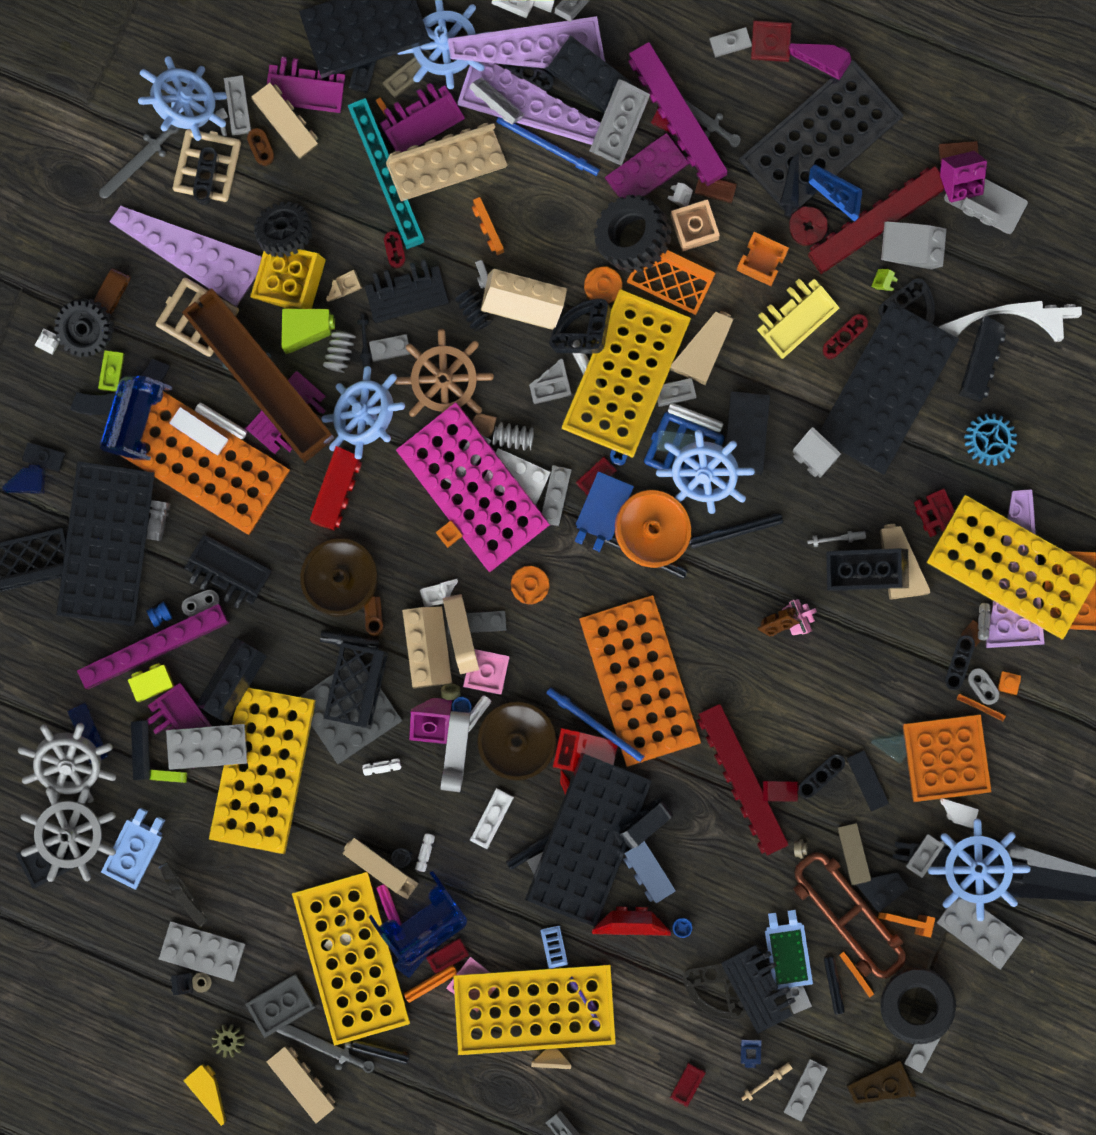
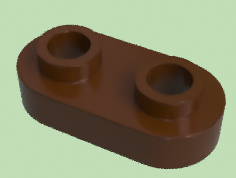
M259 128L252 129L247 135V140L253 155L259 165L268 166L274 160V153L267 136ZM255 137L261 138L259 142L254 141ZM267 154L268 158L264 160L261 156Z

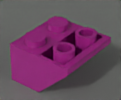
M971 151L942 158L940 177L948 200L951 203L983 195L987 160L977 152Z

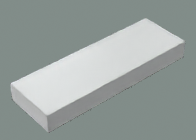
M181 407L170 421L172 426L217 456L228 442V439Z
M496 788L470 841L488 849L514 798L513 796Z

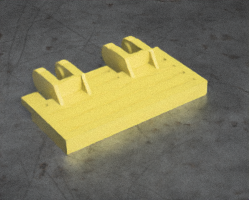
M800 279L796 281L797 286L806 295L802 299L793 288L789 287L787 289V292L793 299H790L779 309L784 317L771 304L767 307L768 311L777 320L774 324L771 323L764 313L761 312L758 315L764 324L757 331L781 359L787 356L839 309L838 305L815 279L808 283L809 287L813 290L812 292Z

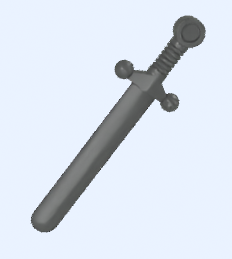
M685 100L697 122L707 128V131H704L707 138L710 137V133L716 132L728 140L732 147L739 146L740 137L737 134L732 135L719 126V120L723 119L722 113H717L714 120Z
M171 124L168 130L164 131L156 139H151L149 134H144L143 139L148 141L149 144L100 189V197L108 198L156 151L159 152L160 157H165L166 152L161 150V144L173 133H178L180 127Z
M289 1024L276 1031L338 1059L339 1062L335 1064L336 1070H341L342 1064L345 1061L363 1068L366 1073L372 1072L375 1068L372 1061H364L349 1054V1048L352 1047L351 1041L346 1042L345 1048L342 1049Z

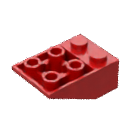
M561 728L553 768L574 772L581 753L614 765L617 745L609 739Z

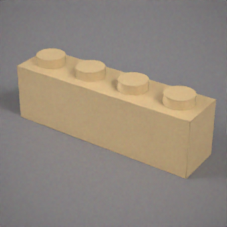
M269 83L254 94L252 100L295 155L301 159L318 145L316 142L318 138L312 130L308 132L304 127L306 122L303 118L293 113L294 107L288 100H283L280 96L282 92L276 84L272 86Z
M285 1046L270 1058L267 1063L313 1121L317 1123L336 1107L334 1105L336 1101L329 1093H324L321 1089L323 1085L317 1078L313 1079L311 1077L309 1067L304 1062L302 1064L299 1062L297 1052L292 1047L288 1048Z

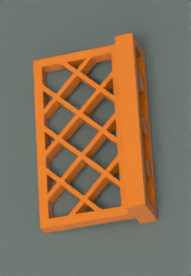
M669 250L665 254L662 253L660 256L662 258L661 262L657 263L655 261V264H653L657 268L659 277L649 280L645 271L648 268L644 267L643 272L647 281L637 283L632 281L637 271L634 269V272H631L627 280L628 283L694 315L697 314L716 275L715 272ZM665 262L670 264L672 272L661 275L658 265ZM673 266L679 268V270L674 271ZM680 271L687 272L689 280L679 284L675 273ZM673 274L677 285L666 288L663 277ZM690 274L697 278L691 279ZM661 279L664 289L657 292L653 291L650 282ZM698 279L706 281L707 284L704 290L696 292L692 281ZM648 283L649 288L643 286V284ZM691 283L694 293L683 297L680 286ZM678 287L681 298L676 300L670 299L667 290ZM695 295L697 305L693 310L686 306L684 299Z
M879 912L878 914L880 919L916 927L914 934L931 938L935 922L933 917L918 915L916 921L888 913Z

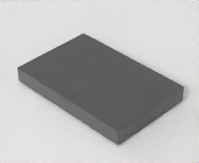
M297 974L245 1004L264 1038L316 1008Z

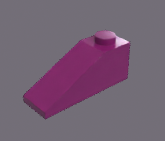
M790 44L789 46L792 56L840 80L851 63L850 53L844 47L821 44Z

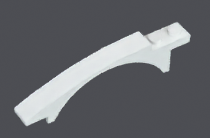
M1042 301L1009 304L975 312L946 323L939 328L957 337L968 325L980 318L993 314H1014L1039 324L1050 334L1055 342H1060L1064 339L1063 319L1079 318L1082 315L1081 307H1076L1075 304L1064 305V308H1057L1056 305H1047L1043 308Z

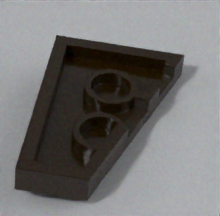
M900 1060L894 1061L846 1084L855 1104L916 1096Z

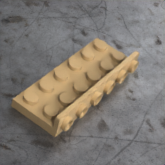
M488 123L479 125L478 129H465L459 135L453 136V134H449L443 137V140L437 142L436 140H430L424 146L418 147V145L408 148L405 152L396 151L391 153L386 161V165L400 200L404 201L506 168V160L494 133L495 124L488 125Z

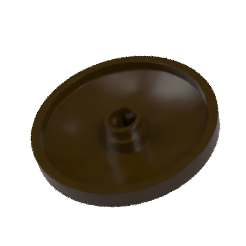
M332 539L319 544L308 554L301 568L300 583L306 599L317 610L331 616H346L359 611L371 600L378 583V570L373 557L362 545L348 539Z
M511 702L495 708L484 719L479 730L478 749L483 762L493 773L508 780H526L538 775L548 766L555 752L556 736L551 721L540 709L527 703Z

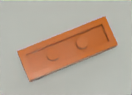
M481 198L474 199L472 210L475 217L479 216L482 221L479 225L483 234H488L490 240L487 243L492 252L495 251L497 255L504 253V248Z

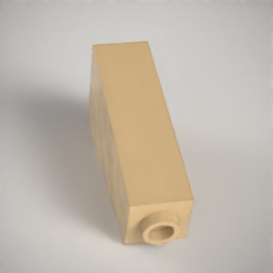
M720 311V313L715 312L672 363L670 371L706 385L732 325L733 319L730 318L731 315Z
M896 524L884 525V529L880 530L882 549H908L909 588L888 589L889 599L928 595L930 589L901 526L896 527Z
M353 838V840L346 844L343 855L402 897L408 899L419 884L359 840Z

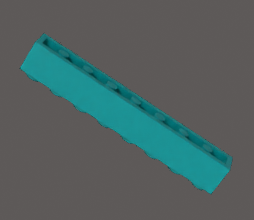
M366 98L349 104L350 114L406 249L424 243V238L408 199L401 201L386 165V161L390 156Z

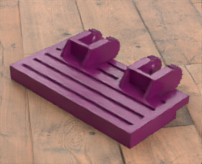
M287 57L281 58L279 75L277 74L278 66L269 65L267 84L271 83L272 86L276 84L282 92L280 96L284 101L288 100L293 107L341 113L345 83L344 74H337L336 82H334L335 74L330 75L329 81H325L321 78L318 70L316 80V71L299 69L297 77V58H294L292 61L291 76L285 75Z
M431 83L426 85L434 99V102L429 104L424 92L421 89L417 90L416 92L420 100L405 108L409 117L406 116L400 104L396 102L394 108L402 119L399 123L396 122L388 108L384 109L389 122L385 120L380 123V126L395 152L400 151L402 153L412 146H419L465 119L446 86L438 89L442 96L440 98Z
M296 371L288 379L289 383L307 404L310 403L319 413L324 414L325 410L312 398L314 397L321 402L325 395ZM262 410L245 428L274 454L280 449L274 443L275 440L287 451L290 452L292 450L291 446L279 437L281 433Z
M181 683L148 705L152 713L159 708L161 709L147 720L148 724L154 723L162 716L167 720L154 729L155 734H158L171 724L172 726L167 730L212 727Z

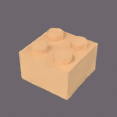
M708 199L671 211L670 216L682 252L719 240L720 235Z

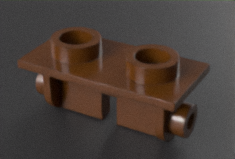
M787 607L778 612L779 618L776 613L763 618L761 626L757 629L770 637L799 624L800 621L794 618V615H796L795 608Z

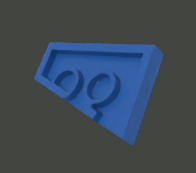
M814 164L810 168L809 183L855 222L859 218L862 189Z

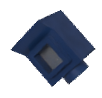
M740 1039V1063L745 1064V1068H756V1064H761L762 1040Z

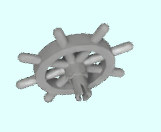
M82 723L77 724L74 733H58L54 735L46 724H42L40 729L46 739L38 745L36 751L25 747L18 748L19 754L34 758V773L23 777L22 783L28 784L39 780L46 788H53L57 799H59L60 794L80 793L84 787L90 788L98 777L110 781L116 779L114 773L100 770V755L111 751L112 745L108 743L96 748L91 741L81 736L84 730V724ZM52 748L58 757L46 754V752ZM77 748H79L80 750H82V751L85 752V753H82V754H80V755H76L75 752H76ZM90 759L92 767L80 763ZM42 761L49 762L55 765L44 768ZM59 771L58 779L51 776V774ZM77 771L86 773L88 775L81 779ZM67 775H70L73 782L65 781ZM89 792L86 801L92 803L94 799Z
M49 787L46 789V794L52 806L47 808L39 818L27 813L21 814L23 821L35 825V844L23 849L21 855L26 857L39 851L41 856L52 864L47 876L49 882L54 881L59 867H78L83 879L89 881L91 876L85 863L97 851L111 856L116 854L114 848L101 843V824L115 819L116 815L114 812H110L97 817L85 805L90 792L88 787L82 789L77 802H58L53 788ZM62 810H74L69 823ZM55 813L61 827L47 822L52 814ZM83 814L89 821L76 827L80 815ZM46 829L58 835L44 840L43 831ZM93 829V840L79 835ZM60 842L55 856L47 847ZM76 842L90 847L84 855H81ZM68 845L74 859H63Z

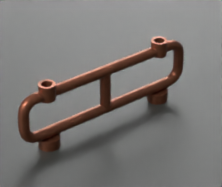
M820 852L811 853L799 862L795 868V878L799 884L793 890L801 900L810 896L860 957L861 961L856 964V967L865 977L871 972L878 978L891 977L905 964L906 954L900 946L903 944V941L897 934L892 936L839 872L838 868L841 866L834 858L830 860ZM815 860H819L824 864L829 873L833 875L856 903V906L840 919L834 915L802 875L803 870ZM861 911L898 955L897 962L885 971L880 970L844 927L846 923Z

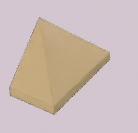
M555 1048L545 1049L532 1061L531 1067L571 1069V1063Z

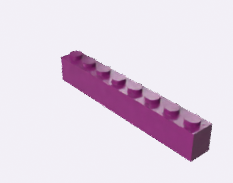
M648 42L629 53L630 60L628 63L633 71L637 70L640 75L638 80L643 87L646 86L649 90L650 100L652 103L656 102L658 107H660L657 111L661 118L668 120L669 124L667 127L672 135L676 133L679 139L677 144L682 151L685 150L688 154L686 158L691 167H696L698 171L696 175L700 182H705L708 187L715 181L727 175L726 167L650 43Z
M217 604L81 668L77 672L85 689L89 690L225 626L229 622L221 605Z

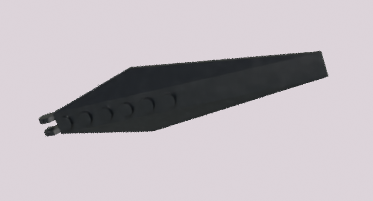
M991 837V839H994L999 843L1002 841L1000 839ZM939 841L944 847L930 867H945L947 857L952 849L943 841ZM895 842L897 848H907L910 851L909 856L896 853L893 854V858L909 862L922 842L911 844ZM1012 843L1005 848L1010 855L1012 865H1029L1031 868L1029 873H1013L1011 883L1007 888V891L1013 897L1096 902L1095 869ZM974 845L963 849L975 860ZM982 845L983 859L993 848ZM998 855L989 866L1004 865L1001 856ZM959 856L956 857L954 866H969ZM1005 873L990 875L1001 884ZM946 874L937 875L947 880ZM954 874L957 884L959 885L969 874ZM983 879L984 895L993 892L994 889ZM974 880L967 889L976 893Z

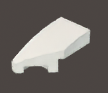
M454 579L421 589L420 593L424 606L433 607L444 604L443 598L450 597L458 580Z
M940 799L949 820L956 824L974 828V820L977 818L978 809Z

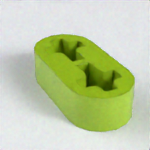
M150 770V780L186 783L187 773Z

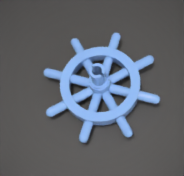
M435 0L436 12L423 19L428 36L434 41L397 54L414 53L418 63L422 66L413 77L415 82H419L429 71L433 74L445 75L447 88L453 89V74L458 73L468 65H471L478 71H483L485 68L482 63L477 61L456 60L451 63L447 41L449 38H454L462 27L467 32V36L476 35L472 24L468 20L476 10V6L474 4L469 5L461 15L453 11H444L443 0ZM446 22L455 23L451 30L447 32ZM438 24L434 31L430 29L433 25ZM435 49L428 59L421 52ZM442 54L444 64L434 63Z
M167 56L165 63L168 70L162 72L158 77L146 69L140 71V75L152 82L153 85L150 96L140 97L138 103L141 105H153L156 112L164 119L161 125L162 131H167L171 124L180 128L191 129L194 139L199 141L202 136L198 127L203 126L208 120L220 127L226 126L225 120L213 113L215 100H225L227 98L226 93H213L211 87L202 78L205 72L204 66H199L195 73L186 69L175 68L172 58ZM173 81L175 88L166 82ZM181 82L186 83L187 86L183 87ZM161 89L170 95L162 96ZM193 89H196L199 94H194L192 92ZM195 101H204V107ZM191 108L200 113V115L194 116Z
M366 366L363 371V381H359L347 389L341 383L336 385V389L341 396L336 403L334 413L324 415L321 418L324 423L333 422L338 433L336 439L329 446L331 451H334L336 446L339 447L346 440L356 445L355 458L361 459L363 445L369 444L379 437L385 442L391 440L390 435L385 430L392 419L393 411L405 408L403 402L393 403V398L388 391L397 379L396 374H391L380 385L370 380L371 368ZM369 391H375L373 396L368 400ZM359 395H361L360 402L356 400ZM381 399V406L373 407ZM350 405L352 406V411H348ZM353 418L346 426V419ZM358 425L357 434H350ZM370 425L371 427L365 431V426Z
M696 430V442L684 446L681 450L671 442L664 444L665 448L676 457L672 469H658L656 475L659 477H673L676 486L680 490L675 497L679 502L686 496L697 501L707 502L710 514H714L716 511L714 501L724 499L729 494L738 501L745 502L746 497L735 489L738 476L753 475L755 470L753 468H738L735 458L730 453L737 446L736 441H730L723 448L715 443L704 442L702 431ZM698 454L699 463L690 456ZM684 461L694 469H682L681 464ZM722 462L726 468H716V466ZM685 476H695L690 482L685 478ZM718 476H730L726 483ZM711 481L719 486V488L712 489ZM699 483H702L704 485V489L696 486Z
M975 819L973 837L956 843L946 833L941 834V840L952 850L947 857L945 867H929L928 873L931 875L946 874L948 884L953 892L943 901V907L948 908L960 897L968 902L976 903L977 920L983 921L984 903L994 901L1001 896L1012 907L1018 905V901L1007 891V888L1011 883L1013 873H1029L1031 868L1029 865H1012L1010 855L1005 848L1014 840L1016 836L1014 832H1009L999 843L994 839L982 836L981 820ZM974 845L975 860L963 849ZM982 845L993 848L983 859ZM998 855L1001 856L1004 865L989 866ZM959 856L969 866H954L956 857ZM1005 873L1001 884L990 874ZM954 874H969L959 885L954 877ZM983 879L994 889L993 892L984 895ZM974 880L976 895L965 891Z

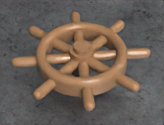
M439 329L438 346L425 351L423 354L412 344L406 345V350L417 360L413 366L411 377H397L394 383L396 385H412L414 394L419 401L409 411L411 417H415L424 406L443 413L455 402L460 407L464 404L468 405L477 414L482 412V408L471 397L475 391L477 381L493 380L494 375L492 373H476L474 364L469 356L479 346L477 341H473L462 352L457 348L446 346L445 330ZM439 354L440 370L428 359ZM447 354L457 357V359L447 369ZM464 363L468 374H454ZM423 365L433 374L432 376H419ZM469 381L465 392L454 383ZM434 383L424 394L420 384ZM440 388L441 404L430 400ZM448 388L459 397L455 402L449 403Z

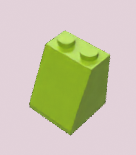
M282 309V349L285 354L292 353L331 335L332 330H335L334 315H331L329 309Z

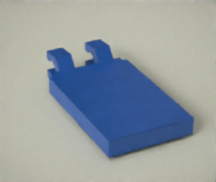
M598 472L576 522V528L580 530L575 542L582 545L588 532L597 536L593 550L600 552L604 541L612 539L615 532L617 513L623 503L629 499L634 486Z

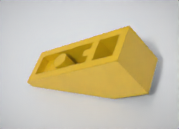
M202 1064L183 1081L222 1126L226 1123V1117L217 1080L214 1077L216 1073L209 1065L205 1066Z

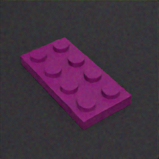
M666 133L607 175L605 180L618 197L626 198L627 195H634L635 197L641 195L645 197L687 167L689 162Z

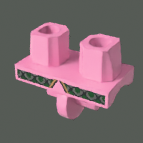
M799 599L789 602V605L782 610L787 607L795 608L796 615L794 616L800 621L799 624L790 628L792 635H803L812 632L809 623L815 621L812 614L817 612L816 608L810 610L808 604L801 605Z

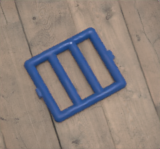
M665 412L656 433L654 432L652 435V443L645 456L644 463L655 469H672L671 464L675 455L670 451L664 463L653 459L669 420L680 425L672 443L677 448H679L687 428L693 431L701 430L703 439L705 436L715 440V444L720 446L723 444L724 436L692 421ZM684 463L682 469H691V466ZM685 476V478L690 482L694 476ZM699 483L697 487L702 488L704 485Z

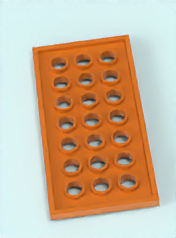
M160 389L118 454L142 470L155 473V478L247 535L251 534L290 472V469ZM180 407L228 439V442L218 456L170 424V421ZM169 411L171 418L168 421L161 420L162 412ZM152 428H160L161 434L158 437H152L150 434ZM170 437L177 439L175 447L167 446V440ZM144 443L150 445V451L146 454L140 451V447ZM191 447L193 455L188 458L184 457L183 450ZM234 451L236 453L234 461L226 460L227 452ZM161 453L167 456V460L163 464H159L156 461V457ZM203 457H207L210 460L209 465L205 468L199 465V461ZM245 461L252 462L253 467L250 471L242 469V464ZM177 463L183 466V470L179 474H175L172 470L173 466ZM219 467H223L226 470V474L222 478L215 475V471ZM260 472H268L269 478L266 481H260L258 479ZM194 473L198 474L199 481L196 484H191L189 476ZM236 477L242 479V485L238 488L232 486V480ZM214 484L216 487L215 492L207 494L205 492L206 485ZM252 487L257 488L259 491L255 498L248 496V490ZM224 494L232 496L229 504L222 503L221 498ZM240 504L248 505L247 513H238V506Z
M652 595L580 618L582 630L616 735L644 755L641 762L700 744L701 741L654 596ZM639 614L646 617V623L643 625H638L635 622V617ZM618 621H626L628 628L625 631L618 630L616 627ZM601 626H606L609 629L608 636L601 637L598 634V629ZM643 633L651 634L652 641L645 644L641 641ZM625 639H631L634 646L632 649L627 650L623 647L622 642ZM610 644L615 647L613 655L605 654L604 647ZM650 651H655L658 654L657 661L650 662L647 659V654ZM631 657L639 659L640 664L637 668L629 666L628 661ZM618 663L621 666V671L618 674H613L610 671L611 664ZM655 670L663 671L664 678L657 681L653 678ZM639 675L643 676L646 680L645 685L641 687L637 686L634 682L635 677ZM623 681L627 684L625 692H618L616 690L618 682ZM667 688L670 691L669 698L662 699L659 696V690ZM643 694L651 696L652 701L649 705L641 703L640 697ZM624 700L632 701L633 708L630 711H625L622 708ZM669 706L674 707L676 710V715L672 718L665 715V709ZM650 712L655 713L658 717L657 722L653 724L646 720V716ZM632 718L639 721V727L634 730L628 727V721ZM679 725L682 728L681 735H672L671 727ZM655 731L663 733L664 738L661 742L653 740L652 734ZM642 737L645 740L644 747H635L634 739ZM621 749L627 767L641 763Z

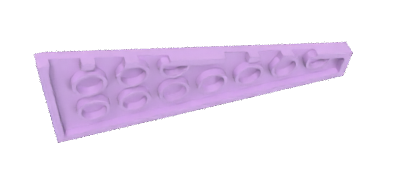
M597 16L576 19L571 22L549 23L449 38L447 40L451 59L545 68L565 38L571 35L605 61Z
M480 62L485 67L483 71H478L471 65L469 66L458 100L459 106L502 118L499 113L492 110L484 100L477 97L469 88L472 82L482 77L524 113L521 120L517 121V123L592 145L600 126L598 121L588 118L578 112L579 110L562 103L560 99H555L548 95L546 91L525 79L515 76L511 71L506 68L503 69L495 63Z
M123 206L119 207L110 220L111 224L208 289L212 288L217 295L236 307L256 279L261 256Z
M1032 490L1012 491L1007 519L1036 535ZM1004 535L1003 545L1009 546L1011 538ZM1020 545L1018 553L1026 556L1028 548L1025 545ZM1036 555L1035 562L1038 565V557ZM1016 562L1009 563L1008 568L1011 572L1015 573L1019 570ZM1029 571L1026 573L1025 578L1028 582H1034L1036 575ZM1000 579V588L1008 589L1009 581L1007 579ZM1019 588L1016 591V596L1019 599H1024L1026 591ZM1040 598L1033 600L1035 608L1041 609ZM993 601L986 648L1044 644V633L1041 627Z

